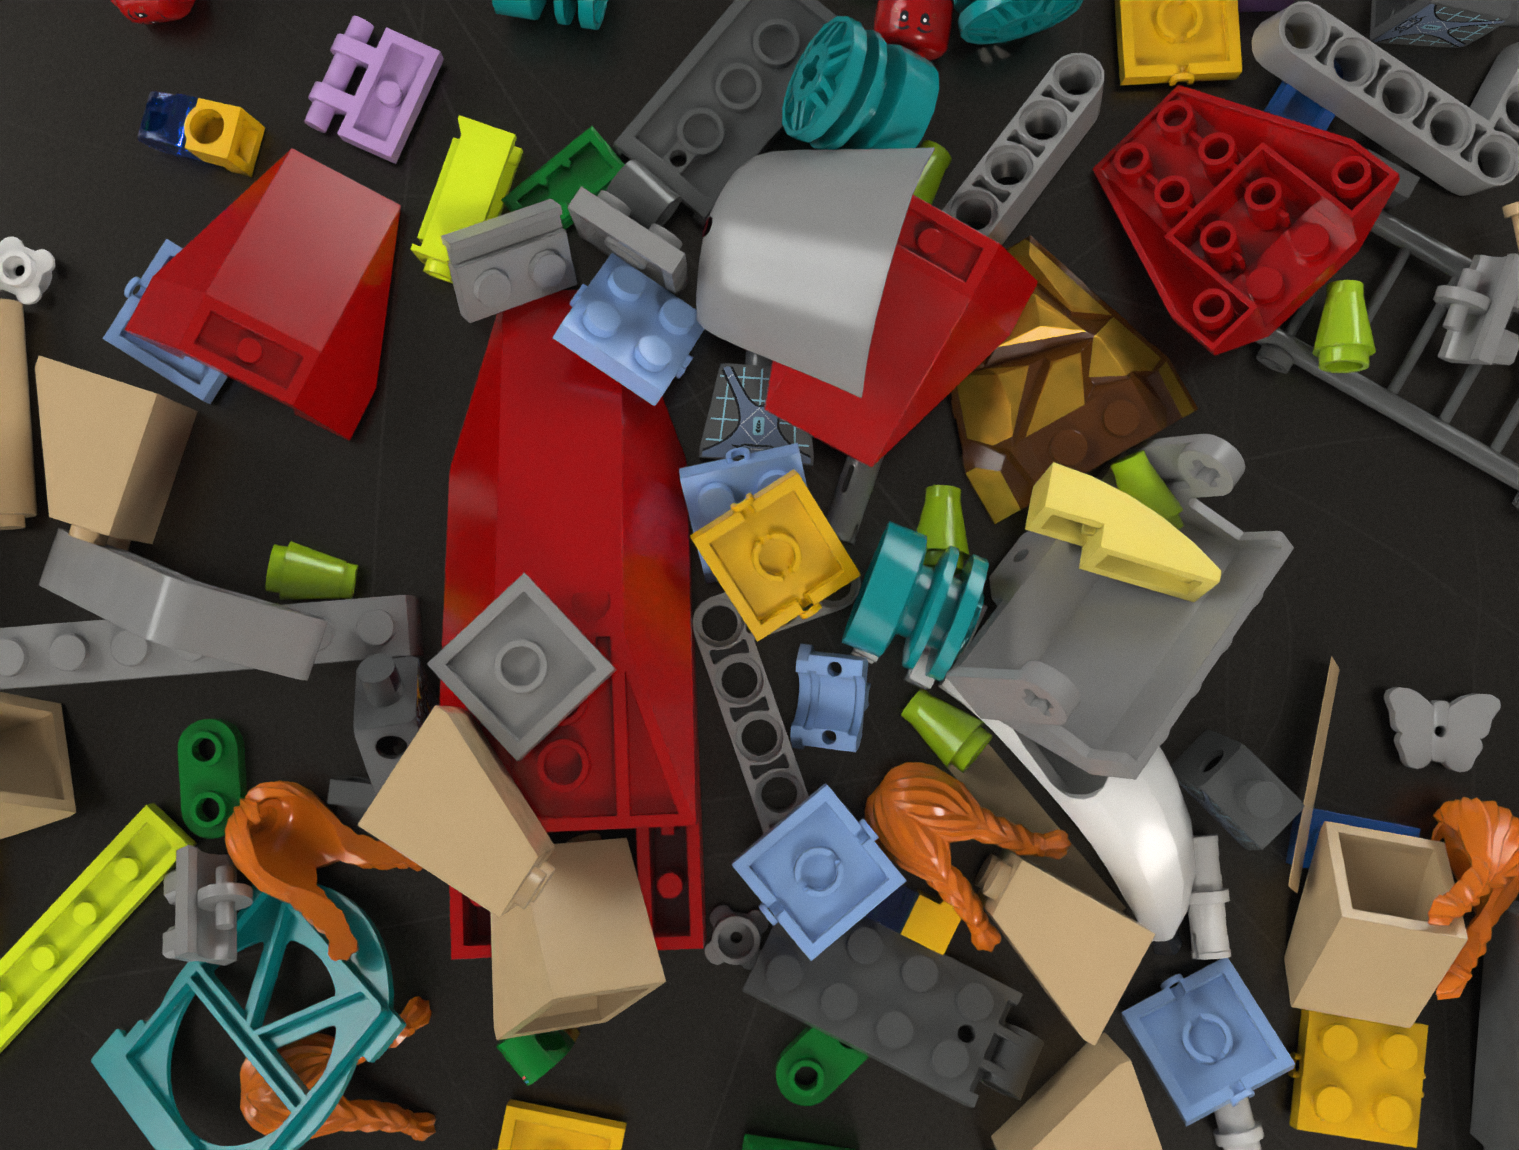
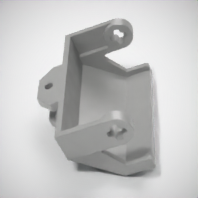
M1211 434L1143 440L1110 459L1096 478L1117 488L1115 475L1110 464L1127 455L1144 450L1149 462L1183 507V511L1179 515L1184 526L1179 531L1193 541L1221 570L1220 582L1197 601L1191 602L1079 569L1082 546L1032 531L1024 533L989 577L991 597L998 607L945 675L981 719L1003 722L1089 774L1137 779L1156 749L1167 739L1171 727L1189 701L1199 692L1202 682L1221 654L1229 648L1234 635L1251 610L1261 601L1264 591L1294 549L1281 531L1243 532L1196 499L1199 497L1227 495L1245 472V462L1238 450L1226 440Z

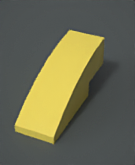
M1055 462L1050 465L1033 486L1025 530L1082 546L1079 569L1191 602L1197 601L1220 582L1221 570L1193 541L1164 517L1127 493L1093 476Z

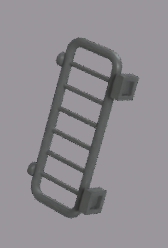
M1367 149L1399 173L1400 180L1383 208L1389 211L1410 197L1420 178ZM1382 210L1371 232L1398 246L1400 249L1366 307L1369 322H1372L1410 254L1451 276L1447 286L1457 287L1463 268H1470L1472 259ZM1324 285L1296 310L1285 331L1277 328L1269 337L1255 341L1261 345L1256 359L1263 365L1285 374L1288 373L1293 364L1299 366L1518 490L1512 504L1519 509V463L1501 454L1519 422V398L1490 447L1449 424L1483 364H1469L1439 418L1398 395L1445 314L1447 307L1436 303L1387 389L1358 372L1331 373L1320 370L1319 358L1312 353L1314 347L1295 337ZM1511 312V313H1510V316H1509L1508 321L1510 320V318H1511V316H1512V314H1513L1514 312Z

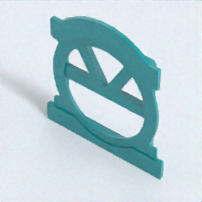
M253 884L251 886L253 889L252 905L239 910L237 914V953L260 942H263L264 947L245 1010L215 975L214 971L220 965L201 961L188 962L169 988L160 1007L147 1022L139 1020L128 1034L125 1030L116 1029L93 1056L91 1063L155 1150H298L318 1131L333 1112L351 1080L358 1060L361 1057H364L371 1063H374L376 1059L379 1060L406 1027V1022L393 1009V975L383 939L373 921L353 900L340 892L317 884L318 887L325 891L327 898L332 900L336 907L343 911L351 933L359 945L358 952L353 953L348 961H334L328 955L329 940L325 934L318 932L314 925H311L303 917L302 913L296 911L291 904L258 890ZM290 941L305 945L327 967L335 987V996L262 1027L286 945ZM195 994L291 1112L278 1129L261 1139L238 1146L212 1144L196 1135L186 1125L177 1109L171 1085L172 1052L181 1020ZM335 1026V1041L323 1075L309 1090L276 1049L328 1027Z

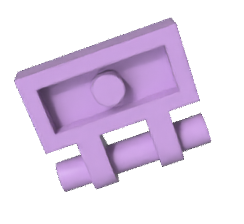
M352 16L345 33L337 34L330 52L334 57L323 81H315L308 96L312 105L304 123L317 131L326 133L334 114L343 115L345 118L337 133L343 141L396 164L444 58L439 50L387 27L377 48L367 45L374 26L363 18ZM355 68H366L367 70L355 96L346 93L345 90Z

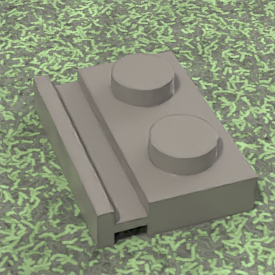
M548 199L441 236L442 243L447 248L449 261L447 262L460 314L464 319L472 323L577 285L567 233L562 228L560 215L563 213L561 205L553 199Z

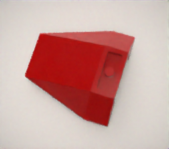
M1178 85L1093 168L1100 185L1171 318L1214 356L1269 337L1359 252L1400 180L1398 172L1351 138Z
M291 148L152 277L125 331L181 359L187 356L293 408L295 415L350 441L376 390L401 205Z
M913 195L898 238L875 321L866 366L863 396L859 398L836 386L772 360L764 410L871 468L1010 336L1038 281L1000 243Z

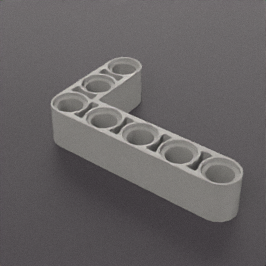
M1309 1L1296 2L1263 21L1255 29L1251 40L1252 52L1256 61L1263 68L1323 108L1329 110L1335 116L1448 191L1459 196L1472 195L1505 185L1512 181L1519 173V42L1504 48L1500 52L1470 107H1467L1320 6ZM1285 27L1293 33L1295 47L1288 42L1285 36ZM1334 60L1342 68L1343 79L1337 75L1334 69ZM1382 92L1388 97L1390 111L1385 107ZM1506 108L1509 112L1510 120L1506 114ZM1430 124L1433 126L1436 132L1437 141H1435L1432 137L1430 131ZM1478 157L1482 163V171L1478 165Z
M1071 53L1061 57L1048 71L942 211L964 224L968 222L985 224L986 227L978 231L1002 245L1097 120L1100 113L1104 86V69L1101 63L1093 56L1085 53ZM1079 90L1085 93L1081 95H1072L1067 93V91ZM1045 133L1051 135L1052 138L1038 140L1033 138L1032 135ZM1004 177H1012L1020 182L1013 185H1003L998 183L997 180Z
M57 529L38 584L41 587L148 641L308 681L328 620L287 606L201 583L125 549L107 544L106 546L93 544L69 536V530Z
M860 576L849 583L848 592L843 599L839 601L823 599L820 601L822 608L816 614L806 619H801L798 615L769 635L849 606L859 595L861 587ZM726 592L708 598L698 606L692 620L693 631L759 822L765 834L806 800L809 795L754 640L756 639ZM809 604L808 606H806L803 609V611L811 608L813 604ZM722 606L729 608L737 617L738 625L736 632L727 640H712L704 631V617L714 607ZM733 663H746L757 674L756 688L747 696H732L723 686L722 677L724 671ZM761 719L768 721L774 726L777 738L771 749L766 752L756 753L745 746L742 741V732L748 723ZM776 777L787 778L796 787V796L793 802L781 809L772 808L767 805L761 794L766 782Z

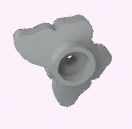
M1392 687L1386 690L1384 694V701L1389 710L1390 726L1397 732L1394 737V743L1398 750L1400 761L1404 766L1414 769L1424 768L1430 761L1441 762L1446 769L1451 771L1464 772L1470 770L1475 759L1483 749L1480 739L1485 738L1489 734L1492 719L1501 708L1500 700L1491 694L1471 693L1460 696L1450 703L1440 700H1431L1429 702L1420 693L1410 688ZM1436 727L1440 728L1439 735L1435 734Z

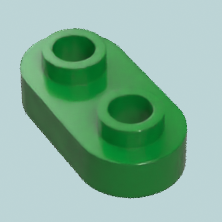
M220 718L203 719L189 725L183 731L178 742L181 812L184 823L191 832L202 838L214 839L225 836L228 818L234 813V807L240 806L239 798H245L247 795L245 749L240 731L231 722ZM205 738L212 740L216 748L215 754L210 760L205 759L199 751L200 743ZM207 798L214 799L219 805V814L216 819L208 818L203 811V805Z
M807 1026L779 1055L776 1063L777 1085L783 1096L790 1102L801 1106L815 1105L825 1100L869 1056L811 1026ZM808 1066L816 1070L818 1075L813 1083L804 1085L795 1079V1073L801 1067Z

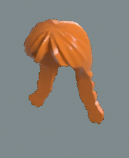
M906 762L892 768L880 785L867 798L865 807V821L879 837L874 842L892 862L900 868L925 879L927 884L935 889L945 902L953 906L956 914L967 923L971 932V942L978 951L992 952L995 945L1001 942L1002 937L998 929L989 922V918L983 910L982 901L973 891L968 879L962 875L959 869L951 864L950 843L975 839L982 844H995L1000 848L1008 849L1019 856H1045L1056 860L1064 857L1072 845L1068 839V834L1063 830L1057 829L1044 834L1032 833L1022 824H1014L1005 817H997L989 809L981 807L962 782L935 765L922 762Z
M265 782L253 787L248 791L245 798H239L240 806L234 807V813L228 818L225 828L227 851L236 868L258 890L291 904L296 911L302 913L303 917L311 925H314L318 932L325 934L329 940L328 955L334 961H348L353 953L358 952L359 945L351 933L343 911L338 909L333 901L327 898L325 891L317 886L316 869L339 861L356 865L362 869L376 868L378 870H389L396 867L399 869H408L410 867L416 871L423 869L381 840L376 841L364 834L357 835L350 827L342 824L333 811L313 791L296 782Z
M1462 797L1461 800L1455 799L1454 801L1444 802L1433 815L1439 823L1433 830L1431 840L1440 841L1444 838L1451 871L1457 882L1449 892L1443 896L1439 894L1433 900L1428 912V924L1449 926L1454 918L1464 916L1465 913L1471 912L1472 908L1476 914L1466 928L1468 936L1466 944L1437 987V1000L1459 998L1467 981L1472 977V969L1477 966L1478 957L1487 952L1486 943L1491 940L1492 927L1498 922L1500 916L1509 908L1519 893V818L1513 816L1510 809L1498 806L1494 800L1481 801L1477 797L1474 799Z
M418 996L408 1001L402 1013L399 1014L406 1022V1027L388 1048H396L406 1037L413 1035L415 1030L429 1024L432 1013L429 1000H423ZM314 1033L276 1050L307 1088L311 1090L323 1075L332 1052L335 1037L323 1033ZM246 1057L240 1068V1109L249 1125L266 1136L278 1129L291 1112ZM361 1057L357 1065L363 1063L366 1059ZM343 1095L333 1112L310 1139L340 1130L344 1132L360 1130L366 1133L381 1130L387 1133L401 1131L404 1134L410 1135L413 1140L425 1141L430 1135L436 1133L434 1124L437 1119L433 1114L427 1112L413 1113V1111L405 1110L394 1103L380 1102L372 1099L349 1101Z

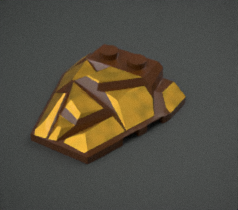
M1031 235L1006 249L1038 281L1010 336L950 392L952 400L949 403L952 418L957 423L963 453L960 456L963 473L992 525L1030 505L1033 486L1053 462L1082 473H1087L1198 410L1170 359Z

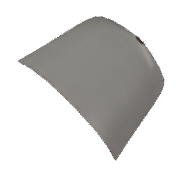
M935 148L773 151L756 155L743 163L732 174L721 191L702 233L703 240L696 290V312L699 324L707 331L734 345L815 377L861 398L863 396L866 366L875 321L890 265L913 193L924 167Z

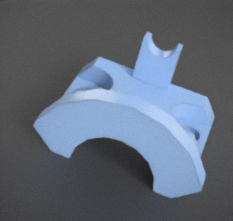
M800 644L795 671L799 675V697L790 733L792 748L804 749L805 746L856 752L862 738L864 711L869 707L868 698L871 683H867V657L814 651L813 645ZM832 662H838L841 665V673H837L832 669ZM826 730L833 731L836 734V740L829 739L826 736Z

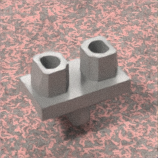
M1516 253L1508 254L1504 257L1474 255L1470 268H1463L1457 287L1441 285L1436 289L1433 300L1449 308L1442 326L1447 329L1438 358L1450 363L1511 365L1514 363L1519 350V336L1506 330L1505 327L1510 313L1519 312V255Z
M191 845L176 850V869L164 875L163 895L167 898L169 904L175 905V925L169 927L167 932L163 933V955L169 959L186 962L201 961L223 966L237 961V910L252 905L253 889L246 884L237 883V868L228 854H209Z

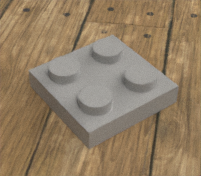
M580 187L568 205V210L579 237L608 256L614 253L679 298L689 283L686 255L680 251L683 243L674 234L658 224L652 223L650 228L646 229L628 216L632 212L631 209L609 192L601 190L598 196H595L588 190Z
M525 573L427 663L516 761L522 760L617 670Z

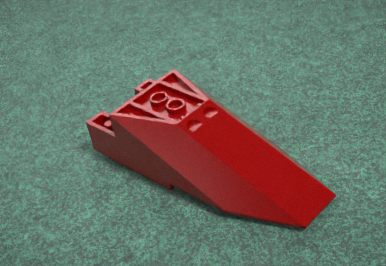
M561 290L502 311L496 315L449 470L442 649L525 573L617 670L520 761H516L442 680H440L439 705L461 707L472 714L546 832L636 828L638 881L657 950L704 948L707 934L696 659L692 624L693 605L689 513L679 475V468L687 467V460L663 397L653 406L553 339L560 324L572 309L569 303L578 292V290ZM449 885L451 960L492 958L490 911Z

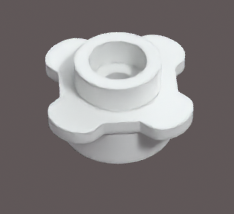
M7 237L0 242V292L7 291L16 295L18 301L25 305L37 303L51 283L55 259L45 249L34 251L24 247L20 239ZM18 266L25 268V272L21 276H17L15 272Z

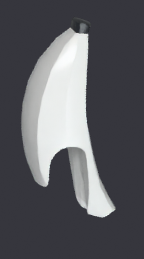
M946 676L939 681L938 686L979 717ZM981 719L1037 778L1093 846L1137 921L1155 933L1151 942L1153 952L1164 956L1175 955L1183 945L1178 927L1188 910L1196 872V858L1191 818L1177 778L1161 747L1159 746L1136 780L1093 775L1003 722Z

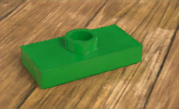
M591 126L502 198L501 201L509 212H513L548 199H553L561 205L563 214L560 215L562 228L566 230L574 223L568 210V205L580 187L598 196L601 190L607 191L611 181L625 164L596 129Z

